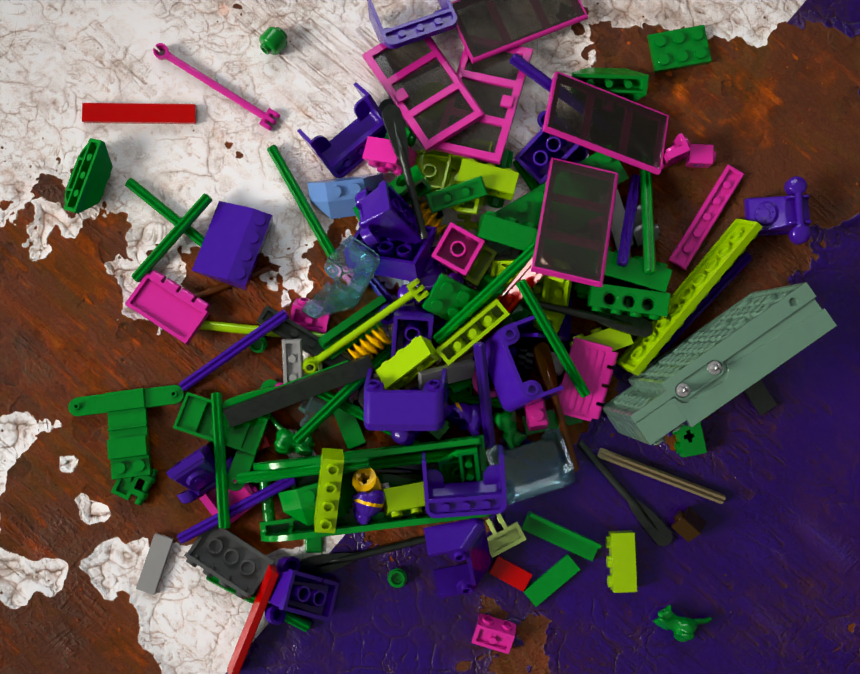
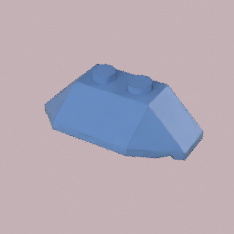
M383 173L307 182L310 202L331 219L356 216L353 209L356 207V194L367 187L374 191L384 179Z

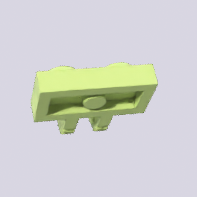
M500 513L496 516L503 527L502 530L496 532L493 522L490 519L486 520L492 532V535L487 537L492 558L527 540L518 522L507 526Z

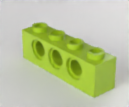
M495 298L436 348V352L449 366L510 314L498 299Z
M322 448L314 515V529L317 533H335L344 467L343 449Z

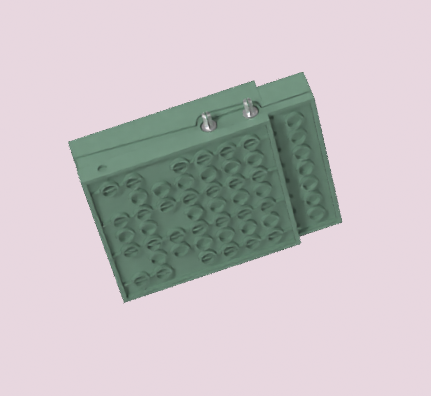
M807 282L752 292L651 362L639 376L633 375L627 380L632 386L603 405L602 410L618 433L649 445H658L665 440L664 436L670 431L674 433L681 429L683 425L693 427L837 325L826 309H821L814 298L817 296Z

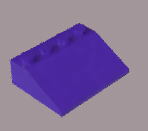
M219 201L192 271L247 291L272 226L273 215L254 208Z
M425 226L428 238L422 239L417 244L378 236L380 243L374 246H369L363 241L360 235L361 227H359L343 251L346 268L350 271L413 281L416 278L420 279L428 262L437 227Z

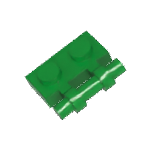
M152 468V475L117 479L111 493L126 500H130L132 495L137 496L135 504L142 506L144 500H147L149 496L148 491L151 485L157 479L158 470ZM140 478L145 480L141 490L136 488Z

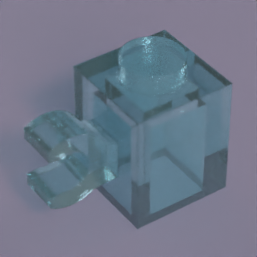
M316 396L303 400L298 410L306 415L301 420L300 426L303 427L328 402Z

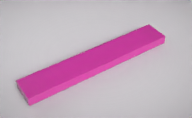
M729 164L725 167L668 260L670 263L683 271L686 270L743 178L744 173Z

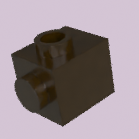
M689 506L682 511L680 509L673 516L675 520L671 527L687 542H690L702 533L706 521Z

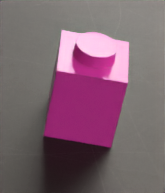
M690 144V151L686 155V167L709 168L715 162L716 151H713L714 145Z

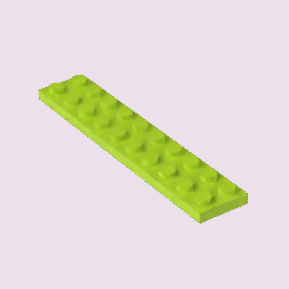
M736 218L670 297L667 317H661V320H651L650 323L653 327L651 335L646 338L637 337L633 341L634 344L627 348L616 364L634 375L639 376L643 373L651 360L659 354L661 348L671 340L676 330L682 327L686 318L696 310L701 300L707 297L711 288L721 280V276L726 270L732 267L737 257L757 237L762 226L755 221Z

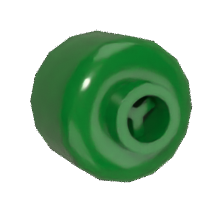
M269 27L259 38L261 50L267 55H278L287 45L286 33L280 27Z

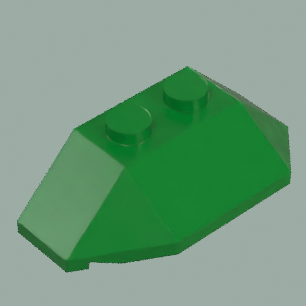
M594 67L571 72V77L634 102L647 95L648 74L625 68ZM570 89V93L585 104L586 94ZM594 98L593 109H601L602 101ZM614 106V109H613V110H624V109H621V108H619V107Z
M90 138L88 144L78 155L65 190L64 210L79 214L100 202L113 168L104 141Z
M477 446L456 448L438 459L439 471L443 474L444 484L481 481Z
M343 473L337 517L347 514L352 505V496L357 494L352 484L354 473ZM318 481L279 492L283 512L307 526L314 525Z

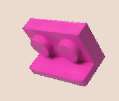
M682 133L675 138L671 144L672 147L666 149V153L663 155L662 169L682 161L690 151V142L687 137L684 138Z
M305 297L296 298L292 304L290 319L307 330L325 334L328 331L333 306L326 302H313Z
M480 613L471 643L509 654L516 634V624Z

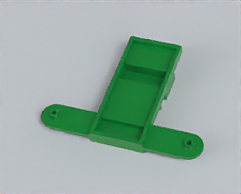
M272 379L266 380L260 389L275 387L278 382ZM187 392L173 428L191 434L194 437L214 442L211 399ZM223 412L225 446L237 450L227 475L228 489L239 491L245 486V483L239 484L237 482V474L250 472L272 412L234 427L230 426Z
M178 385L108 392L74 398L70 401L68 409L72 415L77 417L108 414L107 431H109V440H107L108 459L111 461L112 480L152 475L147 408L178 404L183 400L185 393Z

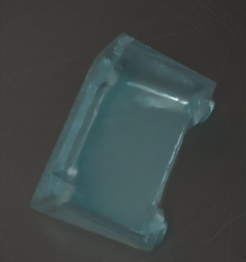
M350 235L328 257L324 269L326 274L335 280L333 285H330L327 281L314 298L305 304L302 311L312 318H320L353 309L359 303L380 264L379 255Z
M559 428L547 429L541 436V440L516 447L513 450L505 451L502 447L505 463L507 504L566 487L575 481L574 467ZM495 445L492 449L485 450L489 465L499 464L498 446Z

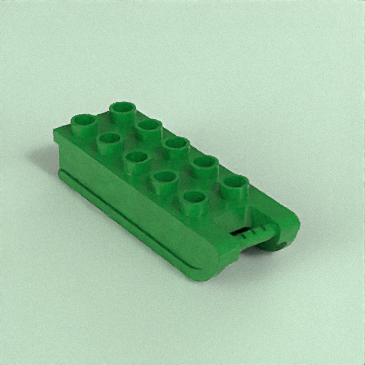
M483 435L412 443L409 446L394 445L343 452L344 460L373 459L417 454L425 450L426 452H434L466 446H477L481 481H484L483 473L487 467ZM321 455L253 463V471L321 463ZM376 474L380 483L389 482L390 488L423 482L396 475ZM319 475L296 477L297 483L292 485V488L318 481ZM280 479L259 481L255 483H259L261 490L271 485V481H277ZM272 496L261 502L263 521H259L261 541L280 542L488 517L491 514L432 518L426 513V509H423V512L411 515V512L403 513L401 517L392 518L391 516L385 517L384 512H379L372 517L370 523L363 525L355 519L352 512L337 517L335 533L315 532L314 525L307 526L293 517L276 519Z

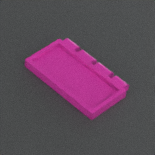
M153 270L150 275L146 273L125 303L126 306L186 345L190 343L210 314L207 312L210 307L209 303L201 298L196 299V295L185 288L181 289L179 284L169 278L166 279V276L157 270Z
M574 337L569 356L587 385L590 394L582 398L566 370H564L560 386L563 385L564 389L559 394L564 415L590 422L592 418L599 420L603 406L596 403H604L608 388L602 386V383L609 385L614 371L611 368H607V366H615L619 354L612 351L613 348L611 346Z

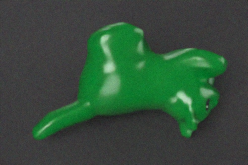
M502 409L493 414V422L499 430L503 431L502 437L508 448L513 450L514 446H519L527 435L517 430L516 411L507 412Z
M274 416L270 417L272 425L278 430L274 448L279 454L287 455L291 451H295L302 456H312L315 446L312 434L299 445L293 440L295 435L293 432L285 429Z
M668 605L658 612L659 617L654 619L653 622L665 630H672L674 638L678 641L686 642L695 638L698 624H707L712 618L692 619L680 617L673 613L672 605Z

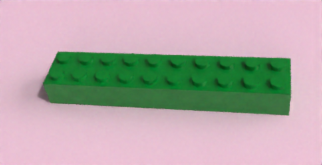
M486 211V214L480 215L475 236L525 251L531 244H535L538 225L523 222V225L518 224V219L511 217L501 219L499 218L500 214ZM548 228L546 229L548 231L556 232L555 230H551ZM547 239L544 240L543 251L551 259L596 272L598 251ZM608 247L604 275L666 293L672 270L667 268V264L656 261V272L653 275L645 274L644 257L633 255L631 258L629 255L627 266H618V250L611 252L612 248Z

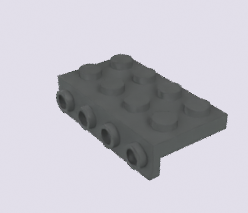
M218 525L200 534L189 551L184 555L188 558L186 560L187 563L195 568L197 565L204 569L202 572L210 578L215 576L220 580L218 582L220 585L227 589L229 587L236 590L235 594L243 600L246 597L250 599L264 578L268 565H273L275 562L227 529H219Z

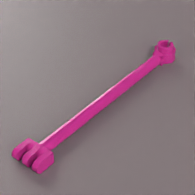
M159 43L155 45L158 50L153 48L156 58L172 62L261 118L262 120L259 124L268 131L273 129L267 123L270 122L275 125L276 121L271 116L273 115L279 119L280 114L271 108L265 113L171 54L165 44ZM164 50L165 54L159 55V51Z

